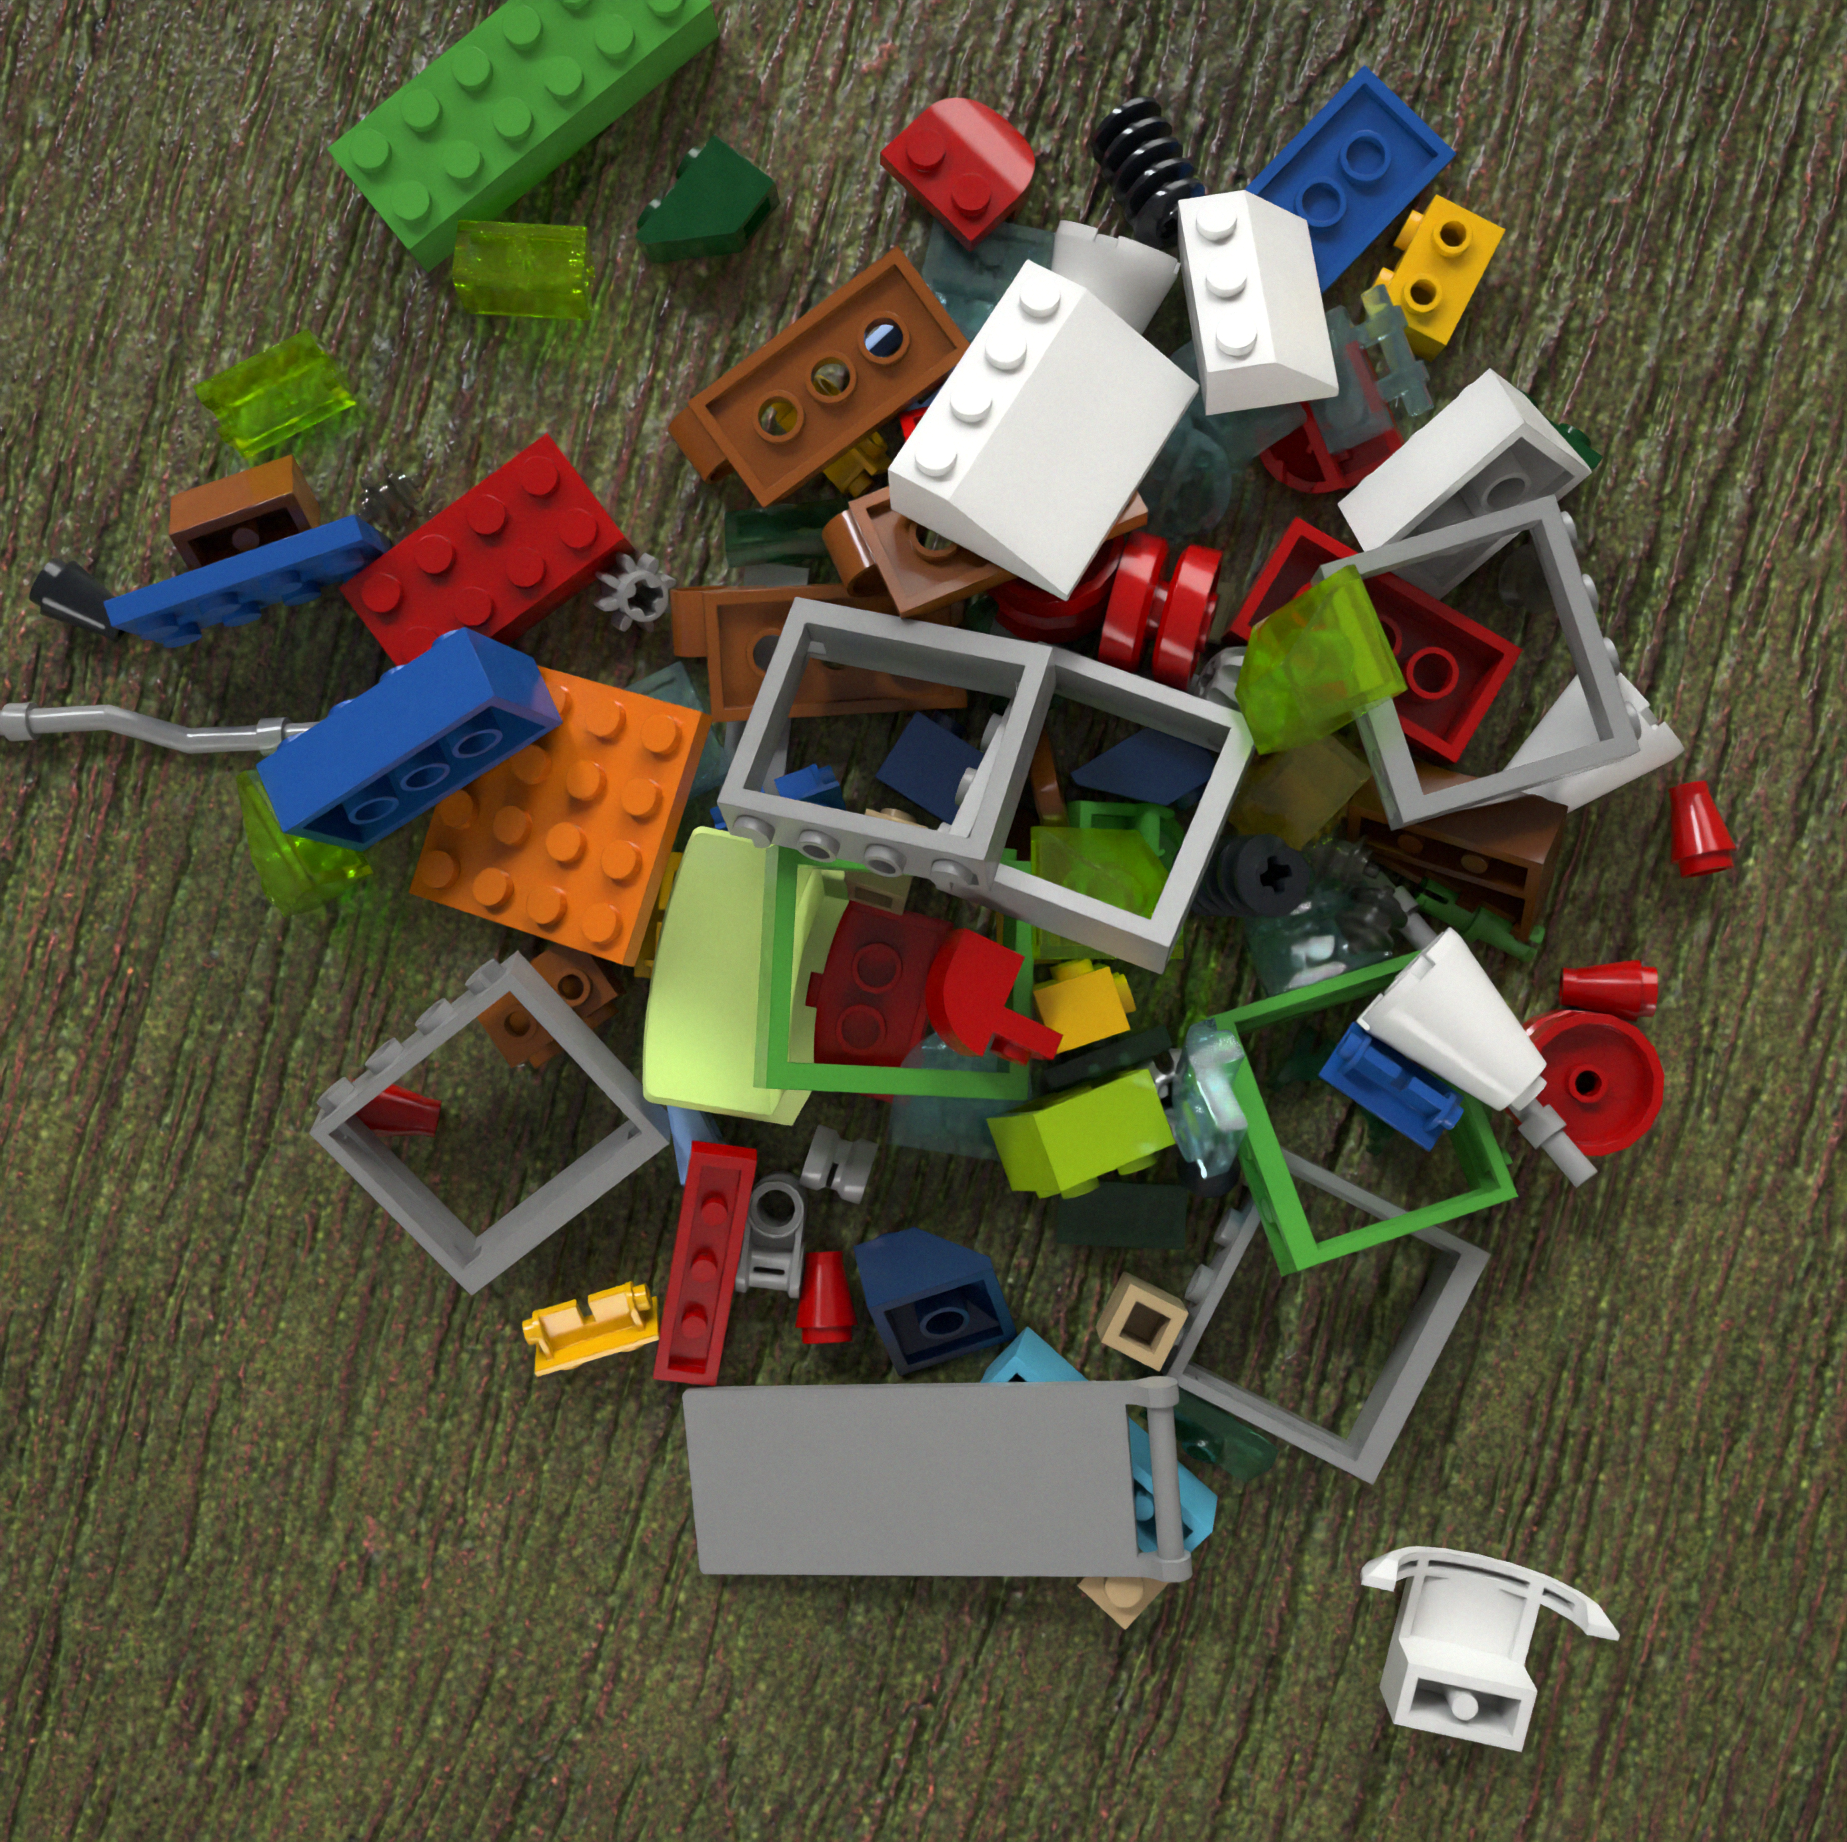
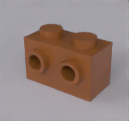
M293 454L171 496L168 535L188 569L193 571L321 526L320 506Z
M556 943L529 962L592 1031L619 1013L613 1002L625 995L627 991L604 958ZM510 991L477 1016V1019L511 1068L524 1064L529 1060L533 1067L537 1069L565 1050Z

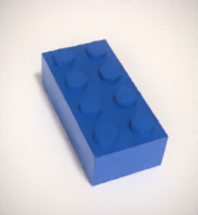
M463 627L460 630L449 631L439 636L432 643L431 649L410 663L394 667L385 672L377 685L356 699L346 700L335 705L328 712L327 718L306 732L284 739L279 743L277 751L257 763L256 768L283 833L362 852L563 724V721L533 657Z

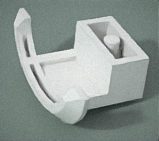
M1412 1546L1394 1550L1370 1560L1361 1569V1585L1393 1592L1396 1581L1407 1577L1379 1686L1393 1724L1522 1752L1537 1695V1689L1524 1665L1540 1604L1570 1619L1587 1635L1615 1641L1619 1640L1620 1634L1596 1602L1552 1577L1510 1562L1446 1548Z

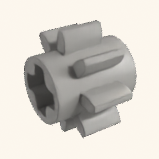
M617 552L616 565L607 572L596 571L595 576L602 581L601 589L603 595L598 596L593 603L603 611L615 610L611 617V625L623 632L630 627L633 619L640 628L649 633L653 632V620L659 618L663 612L671 613V605L668 604V589L676 584V580L666 574L654 575L659 567V560L647 553H644L639 558L636 566L630 556ZM639 581L642 583V586L636 589L635 583ZM634 596L635 601L632 603L628 602L627 599Z

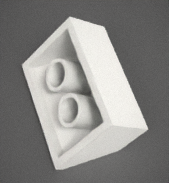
M1246 190L1178 200V254L1205 415L1338 396V381L1307 220Z
M1489 368L1474 383L1468 385L1455 400L1427 425L1415 432L1373 473L1367 475L1354 490L1338 503V506L1362 549L1366 552L1555 494L1556 500L1559 501L1589 476L1592 471L1522 392ZM1520 532L1390 572L1440 600Z

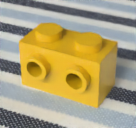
M1437 194L1423 214L1412 209L1393 246L1403 251L1393 271L1382 267L1366 296L1364 303L1374 309L1364 328L1432 362L1447 345L1506 229Z
M1082 956L1054 965L1049 968L1053 979L1033 985L1032 1001L1040 1024L1063 1034L1056 1054L1130 1030L1126 1014L1136 1011V1007L1125 975H1119L1118 972L1111 973L1110 967L1101 963L1092 965L1090 957Z

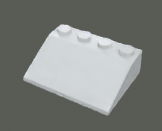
M1027 259L888 468L891 509L1067 601L1198 393L1199 384L1086 288Z

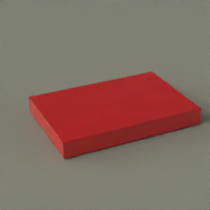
M849 900L836 929L823 974L811 972L805 1006L817 1008L814 1032V1063L898 1068L917 1067L929 1021L925 1002L926 982L946 932L953 930V922L904 910L902 915H898ZM855 1093L904 1107L907 1106L909 1095Z

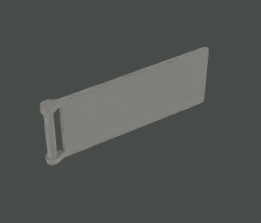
M1152 1376L1129 1381L689 1387L682 1395L699 1569L703 1574L1146 1577L1161 1582H1181L1191 1578L1193 1575L1191 1553L1184 1549L1173 1411V1406L1179 1403L1178 1380L1173 1377ZM1128 1404L1147 1407L1158 1550L1139 1553Z

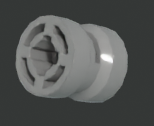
M818 1124L799 1185L816 1191L823 1187L837 1190L841 1199L860 1204L879 1144L863 1138L851 1142L840 1138L837 1130Z

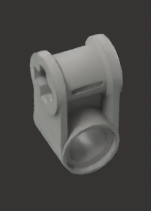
M785 1170L772 1171L762 1176L755 1185L749 1202L735 1279V1291L746 1292L749 1286L787 1291L789 1298L799 1299L805 1264L806 1242H804L809 1200L807 1188L799 1185L800 1178L794 1173ZM770 1190L784 1191L791 1196L795 1205V1211L787 1217L777 1218L771 1216L765 1211L761 1196Z

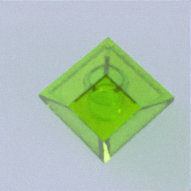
M1355 564L1344 566L1253 625L1234 694L1259 755L1311 745L1408 690Z
M257 769L245 770L235 777L252 863L261 877V887L265 896L274 906L279 908L283 917L316 910L374 873L362 852L283 833Z
M1031 827V875L1151 920L1170 874L1138 830ZM1031 925L1032 959H1119ZM1183 927L1170 959H1184Z

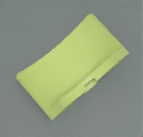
M700 826L693 830L687 843L668 899L653 963L644 1030L643 1096L651 1103L792 1126L812 1091L753 1087L767 848L755 847L752 839L730 835L727 831ZM798 868L787 1062L814 1063V1032L817 1008L805 1006L810 974L811 972L823 974L836 929L849 903L847 885L844 881V871Z

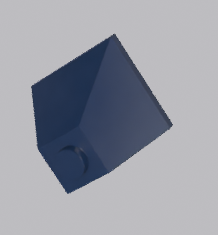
M916 1227L896 1233H885L872 1241L853 1246L868 1310L898 1376L1013 1340L1018 1336L990 1257Z

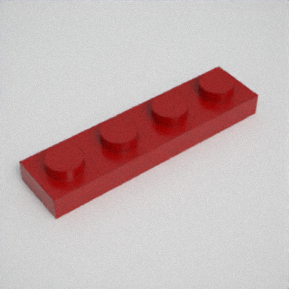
M692 1140L652 1379L716 1387L756 1170L757 1149Z

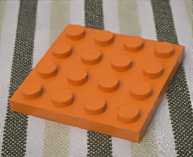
M537 665L563 724L436 804L408 893L622 965L635 967L713 717L698 710Z

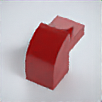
M967 928L946 932L928 974L925 1002L930 1022L937 1035L949 1048L966 1057H983L989 1041L992 1040L993 1042L989 1049L991 1053L1021 1066H1027L1029 1059L1053 1060L1063 1034L1004 1007L1025 956Z

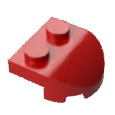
M954 97L932 104L880 152V165L971 252L1008 216L1015 220L1023 211L1031 194L1035 157L1031 146L1022 134L996 111L980 102Z
M1360 341L1332 354L1339 387L1338 396L1262 408L1260 419L1255 423L1256 446L1263 464L1279 482L1305 493L1320 495L1343 493L1356 488L1367 475L1373 473L1405 444L1364 343Z

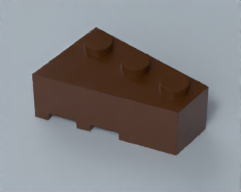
M1412 758L1423 795L1479 779L1476 776L1463 775ZM1369 764L1349 804L1346 845L1419 884L1423 876L1430 878L1459 894L1454 903L1457 906L1473 914L1479 905L1511 922L1513 925L1509 934L1527 943L1552 887L1568 806L1547 800L1536 794L1518 792L1391 831Z

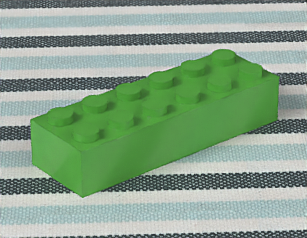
M509 0L328 147L327 150L418 263L429 273L715 40L720 33L712 2L710 0Z

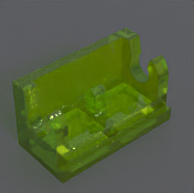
M458 220L451 279L465 312L469 314L592 320L593 301L589 291L588 277L595 276V265L588 240L589 232L587 227Z
M309 328L193 386L200 402L208 410H211L218 419L221 426L216 428L219 436L226 444L236 449L243 459H247L357 403L330 348Z

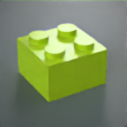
M1149 1068L1095 1074L986 1118L1012 1191H1036L1039 1199L1061 1193L1063 1199H1069L1093 1191L1100 1186L1097 1176L1118 1169L1119 1175H1126L1145 1169L1157 1162L1154 1152L1175 1144Z

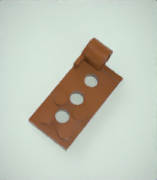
M897 245L687 402L689 406L681 411L670 423L668 433L705 484L710 485L719 482L737 471L758 502L766 510L778 501L790 496L898 416V413H902L949 378L971 344ZM880 325H891L897 328L903 335V342L899 350L888 357L875 356L866 348L868 334ZM827 364H839L848 370L850 381L847 388L841 394L829 397L818 393L814 389V377L821 367ZM782 402L793 406L797 411V421L790 432L781 436H774L762 429V415L770 405Z
M889 486L848 502L849 509L831 519L822 531L824 544L848 595L855 598H864L887 590L901 619L914 615H928L1019 577L955 542H952L942 550H929L923 547L918 542V538L928 528L891 509ZM1137 490L1105 541L1147 524L1148 510Z
M843 583L767 587L766 585H712L671 589L670 605L674 655L680 657H707L712 723L748 721L767 670L760 668L755 663L753 658L754 647L765 636L781 635L795 597L900 617L888 591L885 590L870 597L855 598L848 595ZM964 600L928 615H914L906 618L965 630ZM810 658L788 718L967 707V689L845 664L839 667H830L822 663L820 659Z

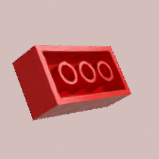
M546 433L339 587V589L394 664L400 666L410 663L431 649L432 643L439 636L449 631L460 630L463 627L508 646L598 578L595 576L596 571L607 572L616 565L617 552H622L629 556L636 550L550 435Z
M1295 517L1282 532L1220 640L1230 647L1244 645L1266 652L1280 663L1288 681L1355 719L1310 581L1320 565L1359 553L1300 518ZM1390 571L1354 582L1409 752L1440 768L1455 764L1523 649Z

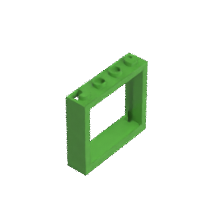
M773 845L766 849L754 1088L1028 1101L1029 1061L1027 1066H1021L997 1056V1072L787 1062L798 868L863 873L874 872L867 869L863 864L837 858L829 863L815 861L804 856L797 849L780 845ZM1004 848L999 863L1038 877V862L1017 861V850ZM902 873V875H905V876H913V875H909V874H904V873ZM1004 915L1002 946L1025 956L1004 1007L1031 1019L1035 926Z
M1422 950L1207 1017L1192 1031L1201 1057L1213 1072L1209 1079L1214 1092H1217L1219 1095L1221 1112L1225 1123L1231 1130L1233 1145L1281 1277L1518 1197L1507 1165L1512 1164L1513 1161L1508 1152L1503 1147L1498 1146L1489 1123L1492 1120L1491 1106L1423 1067L1425 1071L1464 1096L1459 1105L1464 1108V1112L1455 1126L1448 1131L1471 1192L1317 1244L1314 1241L1239 1036L1386 990L1396 980L1395 977Z

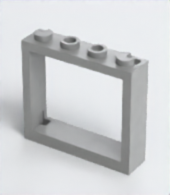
M1555 494L1320 565L1310 581L1391 831L1617 763L1641 751L1637 742L1642 732L1639 716L1631 702H1624L1616 676L1620 673V661L1617 650L1608 637H1602L1595 616L1599 608L1597 591L1590 576L1581 574L1573 551L1577 547L1575 525L1569 513L1566 511L1560 512ZM1529 529L1600 742L1423 795L1354 582Z
M795 597L717 800L730 835L752 839L754 846L757 848H767L774 844L797 849L804 856L819 862L829 863L837 858L863 864L870 871L886 877H898L904 873L927 878L937 886L949 891L952 890L954 884L990 892L1057 684L1053 647ZM810 658L1015 699L969 838L760 792Z
M1038 640L1037 644L1053 647L1057 682L1054 690L1055 694L1219 752L1220 755L1151 920L999 863L990 892L954 884L951 891L937 885L936 889L1163 975L1255 753L1263 720ZM1009 698L1011 700L1003 716L996 713L991 716L981 741L980 749L986 753L978 770L971 767L966 769L955 797V805L960 806L952 825L942 822L937 831L970 837L1015 700L1014 698Z
M516 951L501 964L495 958L487 961L466 981L465 986L469 990L451 1004L445 998L434 1003L416 1021L415 1026L419 1030L402 1043L396 1038H392L384 1043L366 1061L365 1066L368 1070L352 1083L346 1077H343L328 1088L316 1102L321 1109L309 1132L471 1296L670 1144L671 1127L668 1112L660 1104L651 1103L644 1098L643 1085L519 951ZM510 991L621 1109L629 1120L476 1237L355 1113Z
M1280 1146L1289 1173L1384 1221L1410 1212ZM1244 1175L1242 1183L1244 1186L1249 1188L1247 1180ZM1248 1189L1238 1210L1230 1207L1222 1217L1214 1235V1242L1220 1245L1209 1267L1203 1264L1199 1265L1188 1284L1185 1299L1191 1301L1187 1308L1189 1314L1161 1368L1163 1376L1177 1379L1179 1387L1373 1485L1491 1254L1438 1225L1410 1233L1443 1250L1346 1440L1190 1361L1261 1220L1251 1191Z

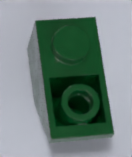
M713 134L702 149L699 146H695L686 154L676 172L677 182L664 199L656 197L645 207L637 221L636 228L639 231L635 235V239L643 256L653 264L742 253L780 203L776 183L767 174Z

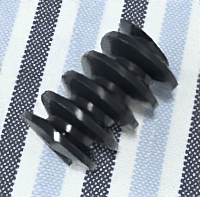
M1142 96L1120 105L1103 119L1094 132L1090 144L1094 160L1102 168V175L1105 181L1112 187L1115 200L1123 207V215L1126 221L1133 227L1137 242L1157 250H1166L1178 246V200L1205 196V187L1198 178H1193L1194 166L1187 158H1182L1183 146L1176 137H1171L1172 126L1165 117H1161L1162 107L1154 97Z
M1271 833L1220 835L1190 911L1202 916L1219 917L1264 916L1275 918L1287 916L1299 907L1307 894L1310 881L1309 863L1300 851L1289 847L1282 838ZM1182 844L1180 845L1179 849L1177 850L1176 854L1174 855L1172 867H1173V865H1174V863H1175V860H1176V858H1177V855H1178V853H1179V851H1180V848H1181Z

